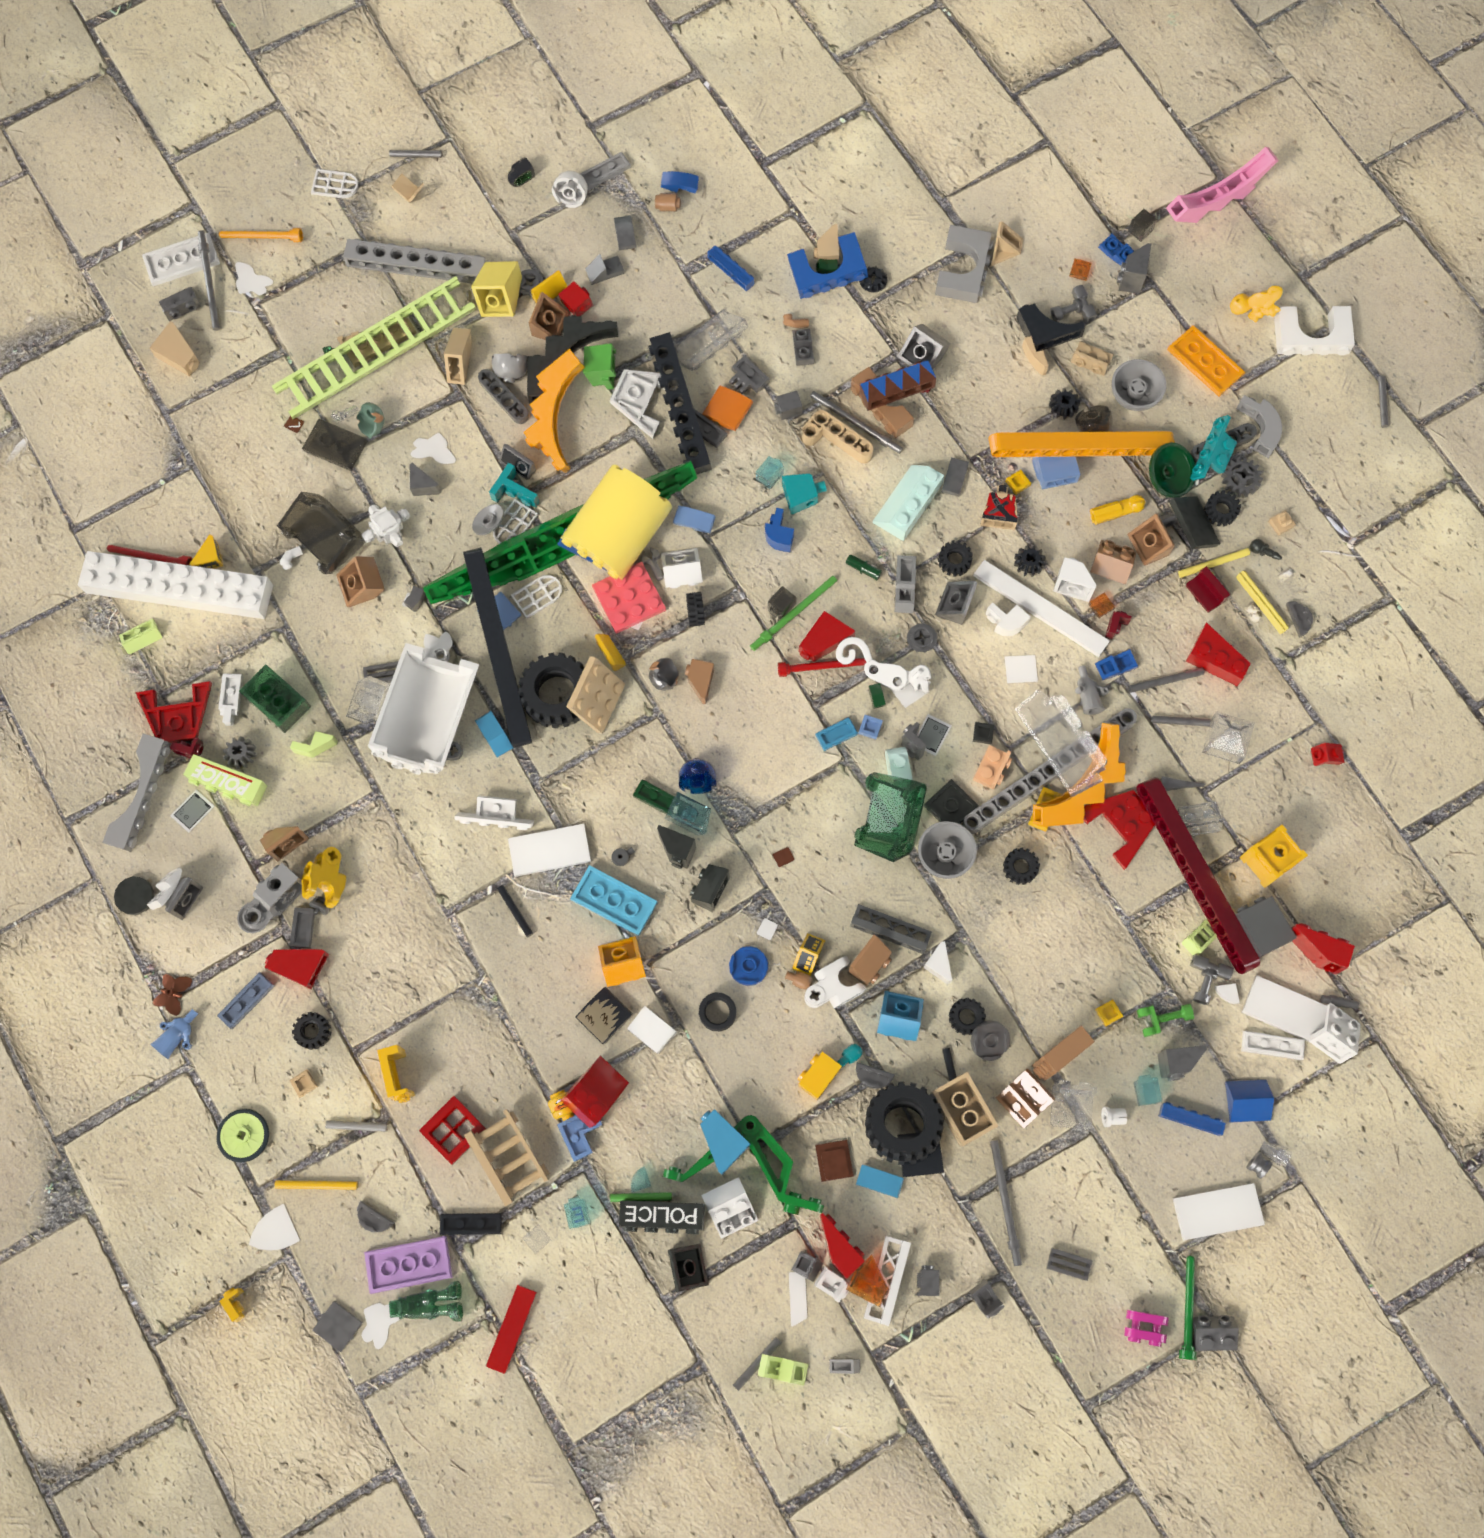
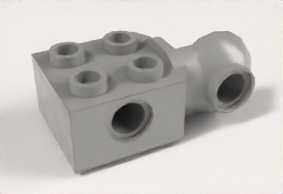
M283 863L275 866L271 870L270 875L257 884V889L253 892V897L255 898L242 906L238 912V925L247 933H257L263 930L273 917L281 915L302 893L301 879ZM258 914L257 921L252 923V916Z

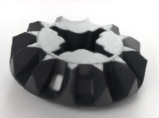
M868 266V277L859 281L861 287L865 291L872 293L883 290L887 284V274H885L883 268L879 269L877 266L870 268ZM872 275H875L876 279L873 281V284H871Z

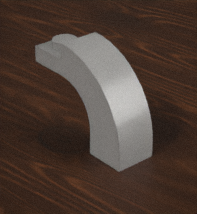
M1244 395L1236 409L1258 423L1261 434L1253 450L1269 458L1281 438L1282 423L1276 409L1265 399L1259 404L1255 399Z

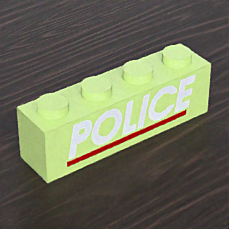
M194 754L183 774L189 779L188 783L199 786V784L204 785L206 790L216 793V791L222 792V796L231 800L235 797L240 799V803L249 807L251 804L259 805L267 788V785L262 780Z

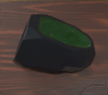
M526 157L514 163L508 172L507 179L510 185L518 187L530 181L535 175L532 164Z

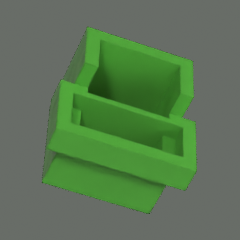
M612 343L584 347L583 365L585 368L583 373L592 386L604 385L607 390L614 389V354H616V349Z

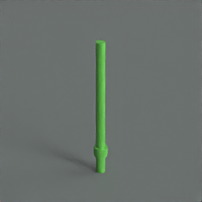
M831 576L769 630L763 631L760 637L750 645V648L755 651L762 644L768 643L775 633L835 584L837 579Z

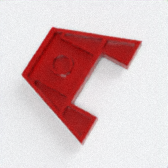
M208 681L192 684L193 702L157 707V694L155 690L135 692L154 737L169 743L191 741L194 737L198 738L212 683Z
M1134 790L1106 798L1104 803L1084 805V822L1087 825L1103 814L1127 843L1113 853V857L1124 870L1155 826L1140 797Z

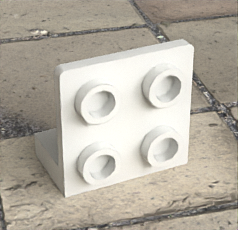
M1329 1003L1326 1010L1325 1027L1312 1034L1309 1042L1341 1064L1358 1054L1361 1025L1340 1008Z

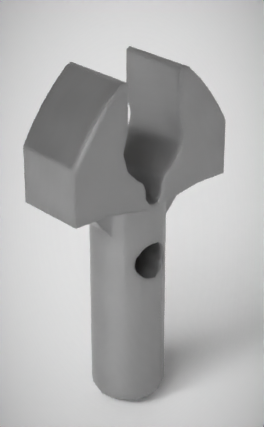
M650 547L653 555L652 559L647 557L643 550L641 554L643 565H650L657 581H661L664 577L657 564V560L660 559L658 550Z

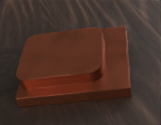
M847 1140L815 1145L821 1182L854 1177Z

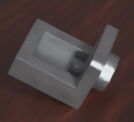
M986 1280L969 1291L978 1308L987 1319L996 1316L1004 1308L1003 1303L998 1299Z

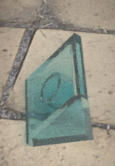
M677 792L664 819L698 836L704 835L707 832L711 808Z

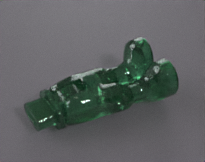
M453 1281L446 1289L440 1291L428 1289L425 1292L411 1294L403 1298L398 1297V1300L390 1301V1318L399 1317L400 1320L404 1318L432 1320L439 1316H449L455 1322L462 1321L463 1306L461 1302L435 1305L438 1301L460 1300L462 1297L460 1281Z

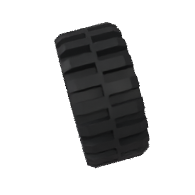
M553 652L548 653L547 657L539 656L536 662L532 660L529 663L530 668L523 670L522 674L524 677L520 678V688H518L521 702L527 714L536 723L541 722L542 726L545 727L552 725V728H559V725H563L565 728L572 721L574 724L579 721L578 716L566 707L571 696L560 704H547L540 699L539 690L545 681L553 677L569 679L575 689L584 670V665L580 661L576 662L575 657L570 655L567 658L565 653L560 652L558 656H555Z
M898 1082V1086H894L892 1083L887 1085L885 1090L881 1088L877 1092V1096L872 1097L866 1112L865 1133L866 1137L869 1138L870 1146L872 1149L876 1148V1153L880 1157L884 1155L887 1157L886 1161L891 1163L893 1160L898 1161V1165H904V1162H909L912 1165L916 1164V1161L919 1159L921 1161L927 1159L928 1154H932L935 1151L936 1146L939 1145L944 1128V1114L941 1113L942 1107L940 1103H936V1097L933 1093L929 1095L927 1089L923 1086L921 1089L916 1088V1083L911 1082L910 1086H907L905 1082ZM899 1107H906L916 1111L924 1123L921 1134L908 1140L896 1138L885 1126L887 1114Z

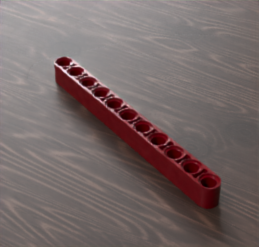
M1153 777L1139 783L1136 790L1214 933L1217 935L1234 969L1239 974H1245L1259 967L1260 959L1162 782L1158 778Z

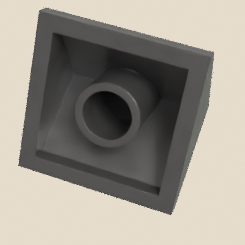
M947 582L935 615L962 625L977 582Z

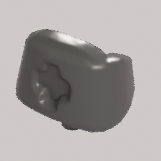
M316 896L309 903L310 907L315 909L314 914H317L319 911L323 915L328 914L330 908L326 907L323 897Z

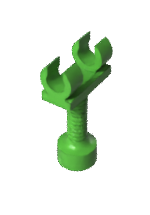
M1190 1004L1181 1005V1010L1158 1016L1155 1013L1154 1006L1137 1010L1139 1018L1150 1015L1153 1027L1142 1030L1144 1037L1160 1034L1159 1023L1179 1018H1184L1185 1021L1194 1019V1012Z

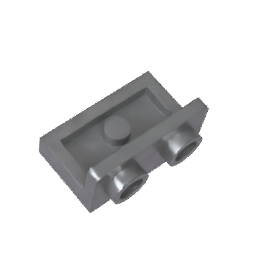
M918 722L914 725L909 724L905 728L901 745L906 747L909 757L912 759L916 758L917 760L924 755L926 744L916 736L920 725Z
M1205 1315L1193 1317V1347L1195 1351L1237 1350L1239 1328L1234 1317L1227 1315L1219 1317H1208Z

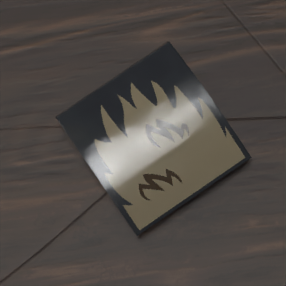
M603 987L575 1018L604 1045L629 1020L633 1013L612 992Z

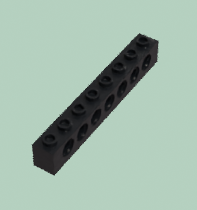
M668 332L649 338L651 345L648 346L650 355H655L656 359L653 362L654 368L661 375L658 381L661 389L665 388L666 394H663L664 401L671 408L668 414L670 420L675 421L676 427H673L675 437H680L681 443L678 444L681 455L685 454L686 457L683 463L691 461L696 475L712 470L671 333ZM663 353L668 354L665 358H661L660 355ZM669 369L673 370L672 373L665 374V371ZM672 386H678L676 390H670ZM677 402L683 403L680 407L675 406ZM681 419H688L686 423H680ZM687 435H693L691 440L685 439ZM693 451H697L698 455L692 457L690 456V453Z

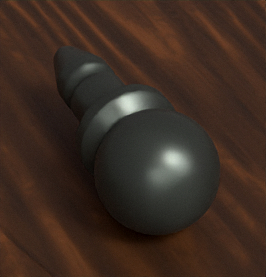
M1255 539L1250 543V550L1253 553H1260L1261 556L1267 555L1273 559L1282 560V556L1270 549L1269 544H1265L1261 539Z

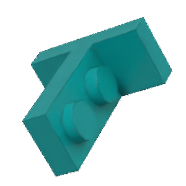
M508 463L489 491L491 500L498 503L503 494L506 493L512 498H519L523 504L536 508L540 503L538 494L513 481L517 472L515 466Z

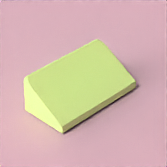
M150 619L119 635L122 646L128 654H132L162 639L154 619Z

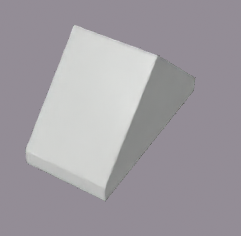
M944 941L936 948L924 968L944 983L950 984L952 976Z

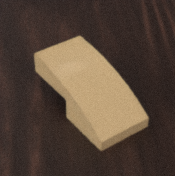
M1025 337L1022 348L1028 361L1042 376L1046 375L1048 363L1044 351L1036 352L1032 337Z

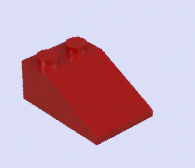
M600 1055L563 1096L561 1101L591 1128L608 1112L629 1082Z

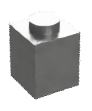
M797 391L776 396L774 409L777 415L780 414L781 420L802 415V403Z

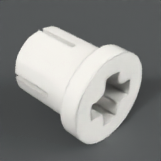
M1102 1108L1101 1118L1104 1127L1125 1125L1127 1123V1118H1122L1127 1117L1124 1108Z

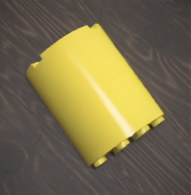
M612 465L561 536V542L569 548L571 546L578 550L577 553L586 559L587 556L592 558V563L599 569L605 568L608 570V574L612 578L623 580L672 510V505L667 499L660 497V492L647 481L626 468L622 470L618 465Z

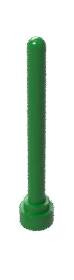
M1191 1255L1186 1259L1184 1346H1181V1350H1179V1359L1196 1360V1351L1192 1347L1195 1258Z

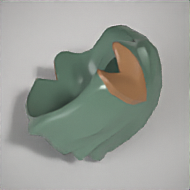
M364 403L356 417L360 421L358 423L359 430L368 436L369 439L381 432L385 420L384 414L374 403Z

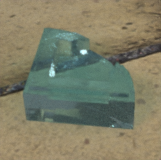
M645 1166L640 1168L632 1178V1193L651 1187Z

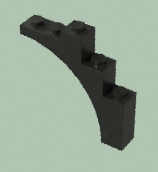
M571 315L563 317V336H545V356H527V397L529 404L544 393L538 386L539 380L536 378L538 374L569 349L574 353L592 342L618 337L617 322L588 321L583 323L581 316Z

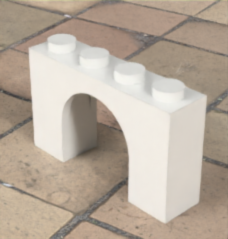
M1279 306L1281 310L1274 316L1277 354L1346 355L1351 352L1355 345L1351 306L1332 307L1327 315L1329 335L1324 338H1312L1301 331L1298 324L1297 306Z

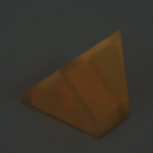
M871 1254L855 1270L846 1290L880 1307L889 1288Z

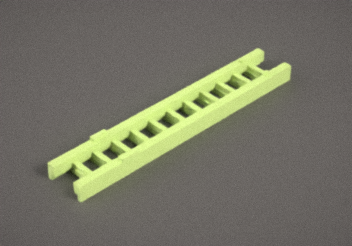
M456 276L272 385L277 395L290 388L299 401L300 405L288 411L292 419H295L475 311L476 306L472 302L459 309L455 299L449 294L450 291L460 286L458 278ZM442 296L446 298L454 313L443 318L434 304V301ZM427 305L430 306L439 320L430 327L427 326L418 312ZM412 314L415 315L424 329L415 336L412 335L403 319ZM399 323L408 337V340L400 345H397L388 331V328ZM382 332L393 347L392 350L385 354L381 353L372 339ZM367 341L378 356L377 359L370 363L366 362L357 348ZM350 351L354 352L363 366L355 372L351 370L343 355ZM337 360L347 376L340 381L336 380L327 366ZM320 369L331 384L330 387L323 391L312 376L313 373ZM303 379L307 380L316 394L306 400L296 385Z

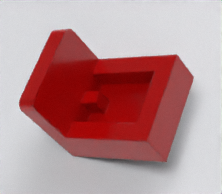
M1323 743L1311 748L1314 766H1320L1325 763L1336 765L1345 763L1341 744Z

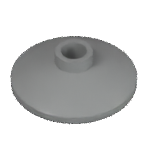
M497 504L483 508L473 520V531L477 535H487L494 531L503 520V508Z

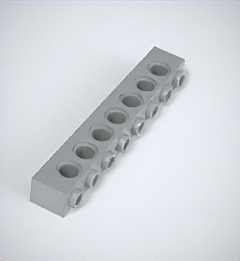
M347 239L343 255L347 267L441 280H450L456 276L459 282L473 284L486 262L485 257L480 255L472 256L463 253H450L444 250L435 251L428 248L420 249L412 246H398L392 243L368 242L360 239Z

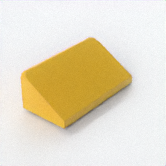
M559 270L531 289L532 298L536 303L540 293L543 292L553 300L567 287Z
M596 634V643L613 671L626 666V662L610 636L607 634Z

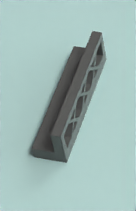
M858 904L850 924L852 928L876 935L881 939L923 955L932 934L929 930ZM860 910L867 912L871 920L866 921L858 918ZM883 918L887 920L890 927H882L877 925L875 921ZM900 925L904 926L908 934L903 935L895 932L894 928ZM920 932L925 934L926 938L922 942L914 939L912 935Z

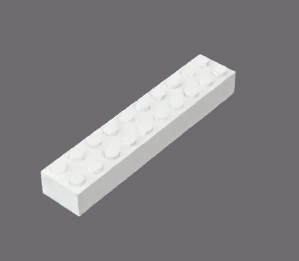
M91 551L86 553L78 586L87 594L265 619L273 588V584L266 576Z

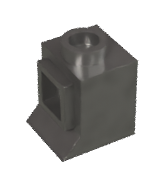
M922 1265V1270H920V1273H917V1288L920 1289L915 1296H939V1270H934V1266Z

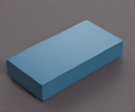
M849 717L815 733L823 751L858 735Z

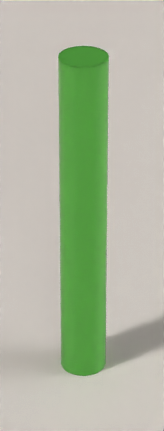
M672 1192L610 1194V1202H620V1200L672 1201Z

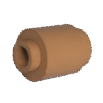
M660 193V195L655 196V209L677 212L678 208L681 207V198L678 197L677 193Z

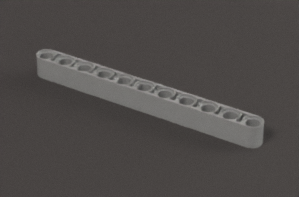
M1124 709L1104 723L1118 724L1120 735H1122L1134 725L1137 715L1132 709ZM1122 717H1128L1131 722H1125ZM1102 724L969 813L965 817L962 826L971 834L977 833L1094 754L1099 743H1094L1092 737H1097L1100 740ZM1076 748H1083L1085 753L1081 754L1077 752ZM1061 758H1067L1070 763L1064 764ZM1051 768L1054 771V774H1048L1045 771V769ZM1030 779H1037L1039 784L1033 785L1030 782ZM1014 789H1021L1023 795H1016ZM1004 799L1008 805L1001 806L998 800ZM983 810H990L992 816H985ZM973 820L976 822L977 826L970 827L968 826L967 821Z

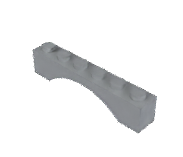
M142 734L136 750L140 764V782L137 793L127 810L118 819L109 824L102 843L130 852L136 846L138 832L144 825L143 818L150 808V799L157 789V780L159 775L163 773V764L166 757L170 754L171 743L160 738Z

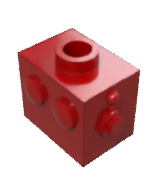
M575 281L558 294L562 304L575 316H582L593 306L587 289L585 287L581 288Z

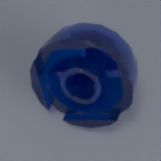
M699 758L687 761L679 770V788L684 792L685 789L690 790V794H703L711 791L712 786L717 785L714 767L709 762Z

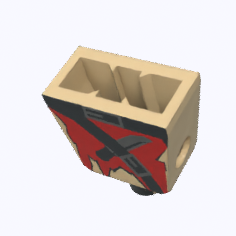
M998 485L996 493H989L980 526L1015 530L1018 521L1016 496L1008 494V486Z

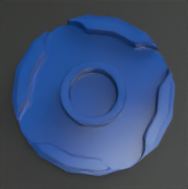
M752 946L742 947L731 956L729 962L730 974L741 985H756L762 982L767 975L768 960L758 948Z

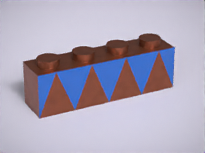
M928 360L924 362L919 361L913 366L899 368L896 372L882 374L873 380H865L860 384L859 393L867 411L934 388L936 376Z

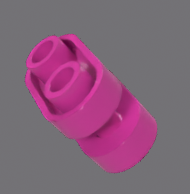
M1127 1310L1126 1319H1132L1131 1328L1125 1327L1124 1336H1128V1341L1140 1343L1141 1339L1149 1340V1345L1161 1347L1162 1343H1166L1167 1335L1161 1334V1326H1168L1169 1317ZM1141 1321L1153 1323L1152 1332L1140 1330Z

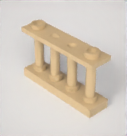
M508 1109L503 1111L506 1115L504 1119L478 1134L477 1132L474 1134L473 1131H470L464 1135L505 1207L513 1202L512 1197H514L515 1193L541 1177L544 1182L548 1181L547 1176L550 1174L545 1164H539L516 1124L519 1121L513 1111L509 1112ZM511 1124L517 1135L491 1151L487 1150L484 1152L481 1146L483 1140ZM519 1142L523 1144L527 1151L525 1154L501 1169H494L491 1164L494 1161L493 1158ZM532 1160L537 1168L535 1172L511 1187L504 1186L501 1181L504 1179L503 1176L527 1161Z

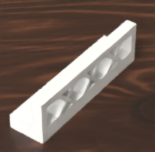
M888 1236L885 1237L864 1319L889 1326L908 1257L910 1242ZM889 1241L900 1245L898 1254L890 1257L887 1251ZM885 1254L888 1257V1260L884 1261ZM897 1257L896 1264H894L892 1260ZM890 1261L894 1271L892 1275L885 1278L881 1271L882 1265ZM881 1274L883 1280L878 1282L879 1276ZM891 1278V1282H890V1286H889L887 1280ZM885 1282L889 1289L886 1296L879 1298L876 1293V1287ZM874 1295L877 1298V1301L873 1302ZM886 1299L885 1305L883 1306L881 1301ZM878 1302L883 1309L881 1319L869 1315L871 1306Z

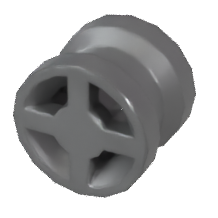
M1258 1152L1253 1156L1246 1168L1249 1171H1254L1257 1177L1261 1179L1266 1175L1273 1163L1270 1160H1265L1263 1155Z

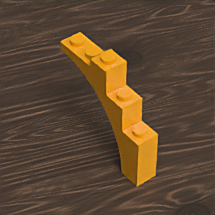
M570 349L536 376L539 380L538 386L544 393L529 405L533 409L531 413L538 421L523 432L527 437L525 441L531 448L534 446L538 450L541 449L547 457L550 456L553 459L552 465L556 470H561L564 473H567L571 468L565 460L559 445L557 432L558 413L567 388L573 379L585 368Z
M1102 723L1100 741L1091 765L1083 777L1070 790L1050 801L1033 804V824L1042 827L1083 824L1085 816L1084 804L1104 803L1105 783L1125 782V763L1118 761L1120 755V730L1118 724Z

